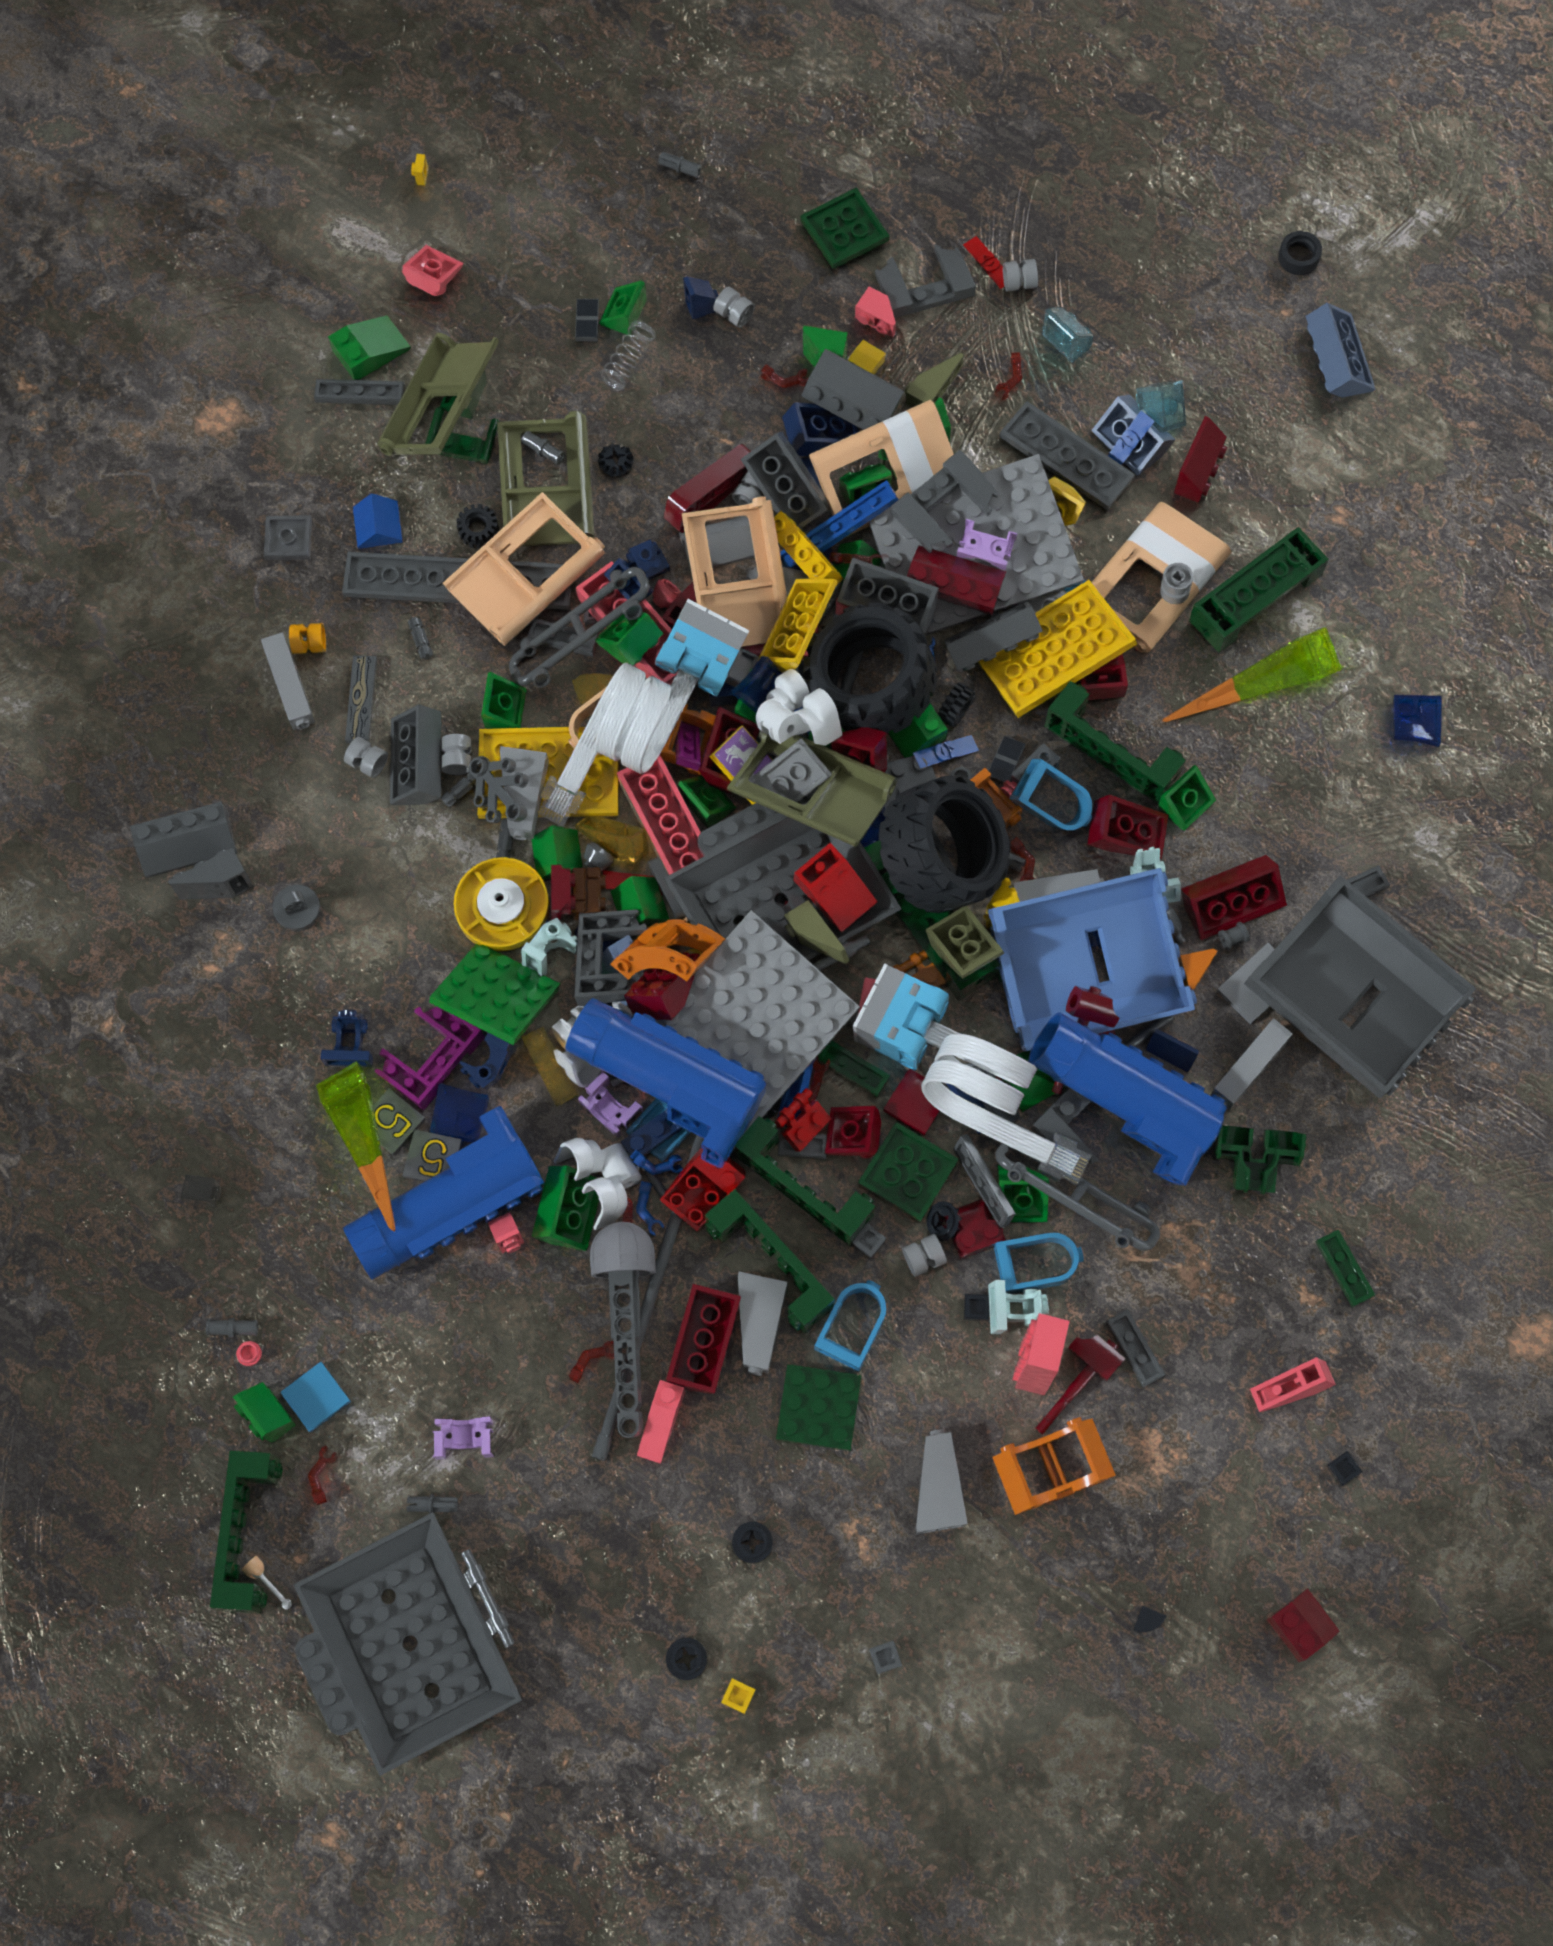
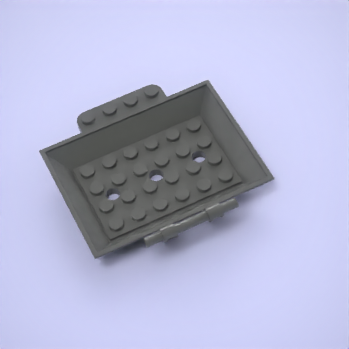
M758 803L702 831L698 837L697 844L704 857L664 878L690 924L695 926L698 923L704 925L726 939L736 928L733 921L736 918L744 919L752 910L807 960L821 953L800 944L796 937L791 938L784 927L787 925L784 915L809 900L845 948L848 958L857 954V950L870 944V941L866 935L854 942L847 941V939L902 910L861 842L858 846L854 847ZM830 842L848 861L877 900V903L842 933L794 882V873ZM782 895L787 898L788 903L785 906H779L775 903L774 899ZM826 956L813 963V965L821 971L838 960Z
M434 1512L293 1584L314 1629L313 1633L300 1639L295 1647V1654L329 1730L335 1735L343 1736L359 1729L379 1776L522 1701L493 1639V1636L499 1633L505 1648L514 1645L515 1642L508 1630L510 1625L503 1611H499L485 1581L487 1577L481 1564H477L471 1549L461 1553L468 1568L466 1573L462 1574ZM474 1587H477L491 1616L487 1621L484 1620L470 1591ZM389 1589L394 1590L396 1593L395 1601L391 1604H385L382 1600L383 1593ZM409 1636H414L418 1642L416 1649L413 1651H407L404 1648V1641ZM431 1683H436L439 1686V1694L436 1698L430 1699L426 1695V1687Z

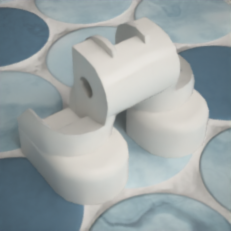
M789 669L776 677L775 689L767 694L766 701L760 705L756 713L758 728L763 733L769 734L771 739L780 744L794 735L803 734L808 731L812 732L815 744L825 746L842 736L838 711L832 698L820 688L809 693L804 679L794 669ZM803 706L802 709L794 712L795 709Z
M612 1002L614 1008L622 1010L633 1018L632 1012L621 1002ZM584 1006L573 1008L570 1011L572 1018L567 1022L560 1019L552 1026L555 1038L564 1049L570 1031ZM558 1049L554 1050L557 1063L565 1069L569 1079L579 1087L589 1086L601 1074V1069L592 1067L581 1058L567 1051L562 1053Z
M574 1138L562 1143L554 1163L557 1164L574 1157L577 1162L575 1181L585 1178L591 1173L601 1172L604 1176L587 1182L582 1189L583 1194L595 1190L601 1202L602 1209L593 1227L594 1230L614 1223L624 1213L628 1204L625 1189L639 1184L642 1176L639 1173V1166H635L629 1153L621 1143L613 1144L602 1150L594 1140H584L583 1138Z

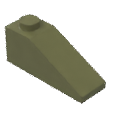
M959 353L921 373L914 382L910 381L904 392L906 394L905 403L915 407L931 400L935 404L962 369L964 355Z
M809 900L784 915L787 925L784 927L791 938L796 937L800 944L846 964L849 962L845 948Z

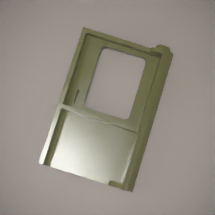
M436 333L377 443L380 447L379 450L388 456L392 454H441L463 410L467 409L472 399L471 395L499 344L498 338L493 337L491 342L457 344L449 336L443 333ZM457 396L431 444H408L433 397Z
M572 411L564 419L497 422L503 527L543 492L588 537L594 539L586 416L579 411ZM526 431H530L533 434L560 432L565 434L568 470L567 485L547 487L524 486L521 436ZM551 519L522 546L579 543L556 520Z
M760 731L759 738L761 742L728 785L727 790L854 847L858 846L893 794L897 778L823 745L815 744L814 741L800 735H794L780 744L771 739L769 734L767 735ZM800 738L831 772V776L820 784L809 802L805 805L749 781L766 755L773 754L778 757Z

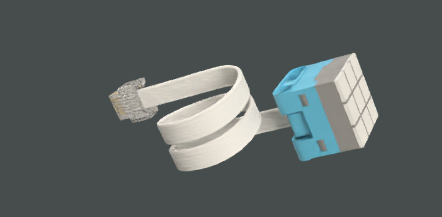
M687 599L667 641L664 642L655 660L656 666L676 674L671 686L654 676H649L645 680L646 674L644 671L635 668L629 663H623L602 694L558 782L555 777H549L540 795L544 801L537 814L562 827L565 826L571 813L577 814L587 795L582 791L578 792L597 753L614 761L621 759L623 766L639 774L646 773L663 750L697 682L699 688L716 697L718 696L749 630Z
M884 963L853 1025L854 1041L912 1070H917L926 1052L927 1043L939 1048L935 1056V1062L930 1066L921 1085L924 1096L934 1107L950 1118L1041 1161L1042 1163H1040L1037 1172L1058 1182L1063 1177L1078 1185L1092 1155L1076 1148L1078 1145L1077 1141L1058 1132L1055 1133L1053 1140L1050 1141L961 1098L941 1083L954 1085L963 1092L987 1104L1015 1115L1024 1097L1022 1092L986 1073L962 1064L954 1056L1023 1088L1029 1087L1037 1067L988 1041L971 1035L960 1034L941 1025L940 1022L949 1005L948 993Z

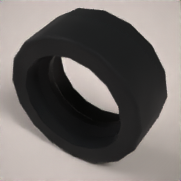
M1295 231L1288 234L1283 239L1279 249L1278 260L1281 267L1293 275L1311 273L1316 269L1322 255L1320 240L1314 234L1307 231ZM1294 245H1303L1312 252L1313 257L1307 261H1297L1288 254L1287 250Z

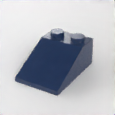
M794 402L782 417L788 440L798 456H809L811 453L859 432L856 425L814 403Z

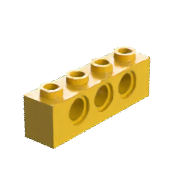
M782 511L774 517L778 543L810 579H836L838 581L837 585L844 579L790 517Z

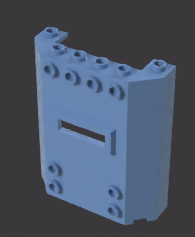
M1161 868L988 909L989 918L993 925L990 927V934L1004 951V954L998 957L997 961L1000 964L999 971L1015 1033H1019L1022 1051L1032 1049L1041 1030L1056 1013L1061 1012L1077 1022V1017L1065 1011L1068 997L1074 986L1089 989L1090 986L1101 989V993L1106 994L1113 1001V1010L1120 1018L1118 1023L1112 1028L1090 1021L1088 1027L1096 1034L1195 1010L1194 1004L1197 1003L1194 990H1190V986H1184L1183 981L1186 980L1183 967H1179L1177 958L1180 957V951L1177 943H1174L1172 938L1174 926L1172 921L1168 920L1166 913L1169 910L1167 898L1162 896V892H1166L1165 886H1168V879L1166 873L1162 872ZM1098 931L1109 976L1108 981L1100 983L1088 937V932Z

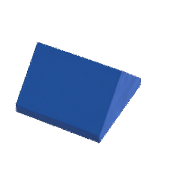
M371 493L353 507L358 549L403 543L397 500Z

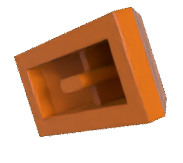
M1209 949L1180 955L1178 960L1179 967H1183L1186 980L1183 981L1184 986H1190V990H1195L1215 958L1217 950Z

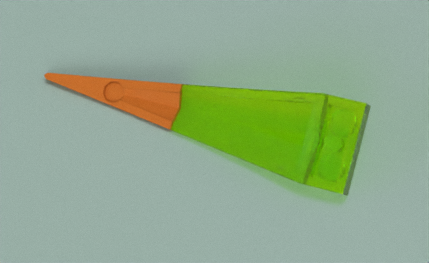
M1321 627L1296 638L1163 718L1162 721H1172L1248 698L1319 680L1342 670L1327 628Z
M356 1061L318 1083L316 1087L323 1107L359 1168L388 1227L395 1232L396 1228L370 1086L366 1082L362 1066Z

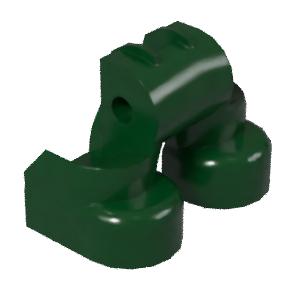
M1222 1125L1214 1141V1154L1216 1159L1235 1160L1233 1171L1234 1189L1243 1190L1244 1193H1247L1248 1190L1260 1191L1261 1195H1264L1265 1192L1275 1193L1278 1164L1300 1167L1305 1153L1306 1134L1264 1129L1263 1147L1265 1151L1262 1159L1252 1158L1251 1155L1254 1129Z

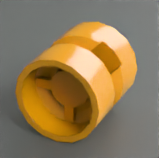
M310 623L308 627L304 624H290L289 643L292 654H304L307 650H310L311 653L325 652L326 633L324 624Z

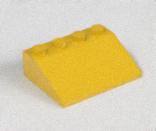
M836 579L795 580L758 659L760 663L777 674H782L789 669L795 670L799 666L838 583Z

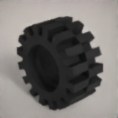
M472 504L470 510L465 507V513L460 511L459 518L456 520L460 539H463L465 545L469 543L471 548L474 547V544H476L477 549L481 548V544L485 545L499 531L494 511H490L488 506H485L483 509L482 504H478V508H475V505ZM482 520L486 523V528L480 532H472L469 529L470 524L474 521Z
M961 682L956 684L951 689L950 694L946 696V700L939 709L938 716L951 727H956L969 710L970 705H972L976 692Z

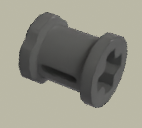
M1238 922L1235 927L1229 930L1218 932L1221 944L1227 951L1240 942L1250 941L1248 930L1241 922Z

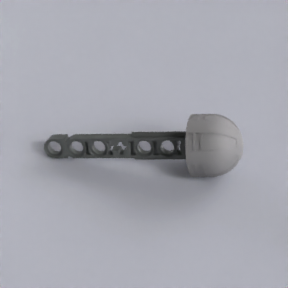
M616 1222L604 1227L592 1242L590 1249L591 1276L609 1279L611 1339H614L616 1405L620 1413H617L618 1432L623 1437L636 1438L643 1430V1413L639 1412L642 1406L639 1337H641L639 1277L656 1273L655 1250L650 1236L641 1227L629 1222ZM619 1286H621V1287H628V1286H630V1289H629V1290H628V1289H623V1288H622V1289H618V1287H619ZM624 1293L630 1296V1303L627 1307H621L619 1304V1298ZM625 1318L630 1319L632 1324L628 1332H622L620 1329V1323ZM626 1344L632 1348V1352H629L627 1356L628 1361H633V1365H622V1361L627 1362L626 1354L622 1353V1349L626 1348ZM630 1368L634 1373V1378L631 1382L626 1383L623 1381L622 1374L626 1369ZM627 1394H632L635 1398V1404L631 1408H626L623 1403L624 1397ZM630 1419L636 1423V1430L632 1434H628L624 1428L625 1423Z

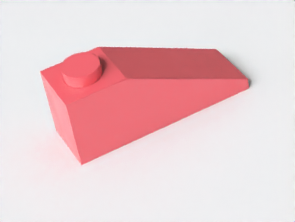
M1316 1357L1250 1388L1259 1412H1264L1313 1396L1336 1385L1327 1363Z
M662 1380L659 1381L637 1453L638 1457L661 1464L685 1395L684 1387Z

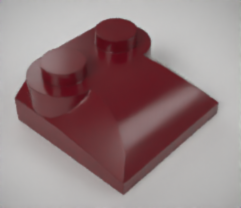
M551 865V919L558 918L559 921L566 915H571V910H575V895H571V887H575V873H570V868H563L561 865Z
M876 1106L831 1107V1120L828 1125L825 1154L860 1156L864 1159L873 1157L879 1147L881 1131L879 1109Z
M983 1199L957 1208L959 1209L958 1216L962 1218L958 1225L960 1230L956 1231L955 1237L951 1239L960 1260L994 1248L996 1242L1006 1241L1003 1228L999 1227ZM943 1217L946 1224L948 1217Z

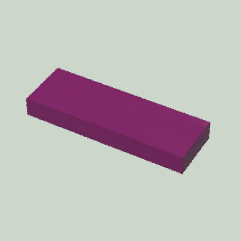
M681 721L675 739L676 764L696 771L699 770L701 765L699 727Z

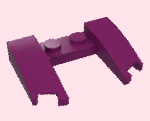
M421 1007L414 1010L416 1015L446 1037L417 1072L384 1048L380 1050L379 1054L381 1057L386 1058L383 1070L375 1069V1073L423 1111L438 1095L439 1091L437 1088L466 1053L471 1055L485 1038L479 1028L439 1007L424 1013Z

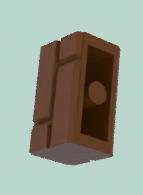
M599 867L573 868L572 873H575V887H572V895H575V910H572L573 920L579 921V914L606 912V897H602V890L606 889V875H601Z

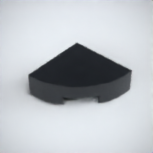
M1141 1606L1133 1631L1140 1633L1153 1631L1164 1622L1167 1616Z

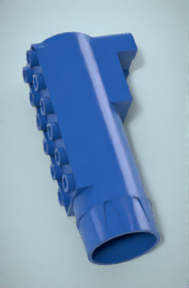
M595 998L589 1000L580 1012L566 1042L565 1050L588 1062L592 1067L599 1068L666 1103L667 1120L703 1138L701 1159L719 1168H723L737 1141L748 1128L766 1092V1082L761 1073L754 1070L750 1072L742 1068V1064L734 1059L727 1060L721 1057L717 1050L713 1048L706 1049L700 1046L699 1042L689 1036L685 1038L677 1034L673 1027L669 1025L662 1026L656 1023V1020L648 1014L641 1015L636 1012L632 1018L622 1010L611 1007Z
M1061 1012L1056 1013L1038 1035L1031 1049L1028 1062L1052 1077L1055 1082L1069 1087L1125 1120L1126 1123L1121 1132L1161 1155L1153 1173L1173 1184L1186 1186L1202 1155L1211 1147L1221 1130L1224 1113L1227 1110V1106L1224 1105L1225 1100L1217 1095L1212 1094L1209 1096L1204 1093L1205 1088L1197 1083H1187L1183 1080L1184 1076L1174 1070L1169 1072L1162 1068L1164 1065L1162 1062L1154 1058H1145L1142 1056L1143 1052L1132 1045L1129 1047L1123 1045L1120 1037L1112 1033L1108 1035L1101 1033V1035H1098L1086 1025L1083 1026Z
M498 1106L479 1116L488 1135L445 1158L450 1168L391 1200L395 1232L388 1227L379 1207L371 1211L369 1210L364 1216L343 1227L352 1248L371 1280L396 1266H401V1264L412 1257L417 1258L419 1256L422 1260L434 1253V1247L440 1244L445 1247L456 1241L454 1236L463 1232L467 1235L478 1228L476 1224L485 1219L486 1223L500 1216L498 1211L505 1207L509 1211L521 1204V1198L527 1195L529 1198H532L543 1192L541 1187L545 1183L502 1106Z

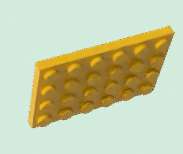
M1087 580L1035 613L1043 630L1038 633V638L1030 642H1026V640L1018 642V647L1008 652H1005L1003 649L996 653L997 656L986 662L982 659L977 661V663L1017 718L1063 691L1070 681L1076 683L1137 645V641L1091 581Z
M569 727L479 729V756L487 757L490 762L501 761V746L547 753L549 764L538 818L547 816L550 809H547L543 816L546 810L545 806L574 748L568 742L572 738ZM586 727L579 728V739ZM602 754L596 755L565 817L619 816V781L617 776L619 761H614ZM502 770L491 772L495 777H502ZM485 781L484 795L488 796V784ZM497 796V810L501 812V818H507L505 814L506 806ZM488 806L484 809L478 808L477 815L479 819H486L485 815Z

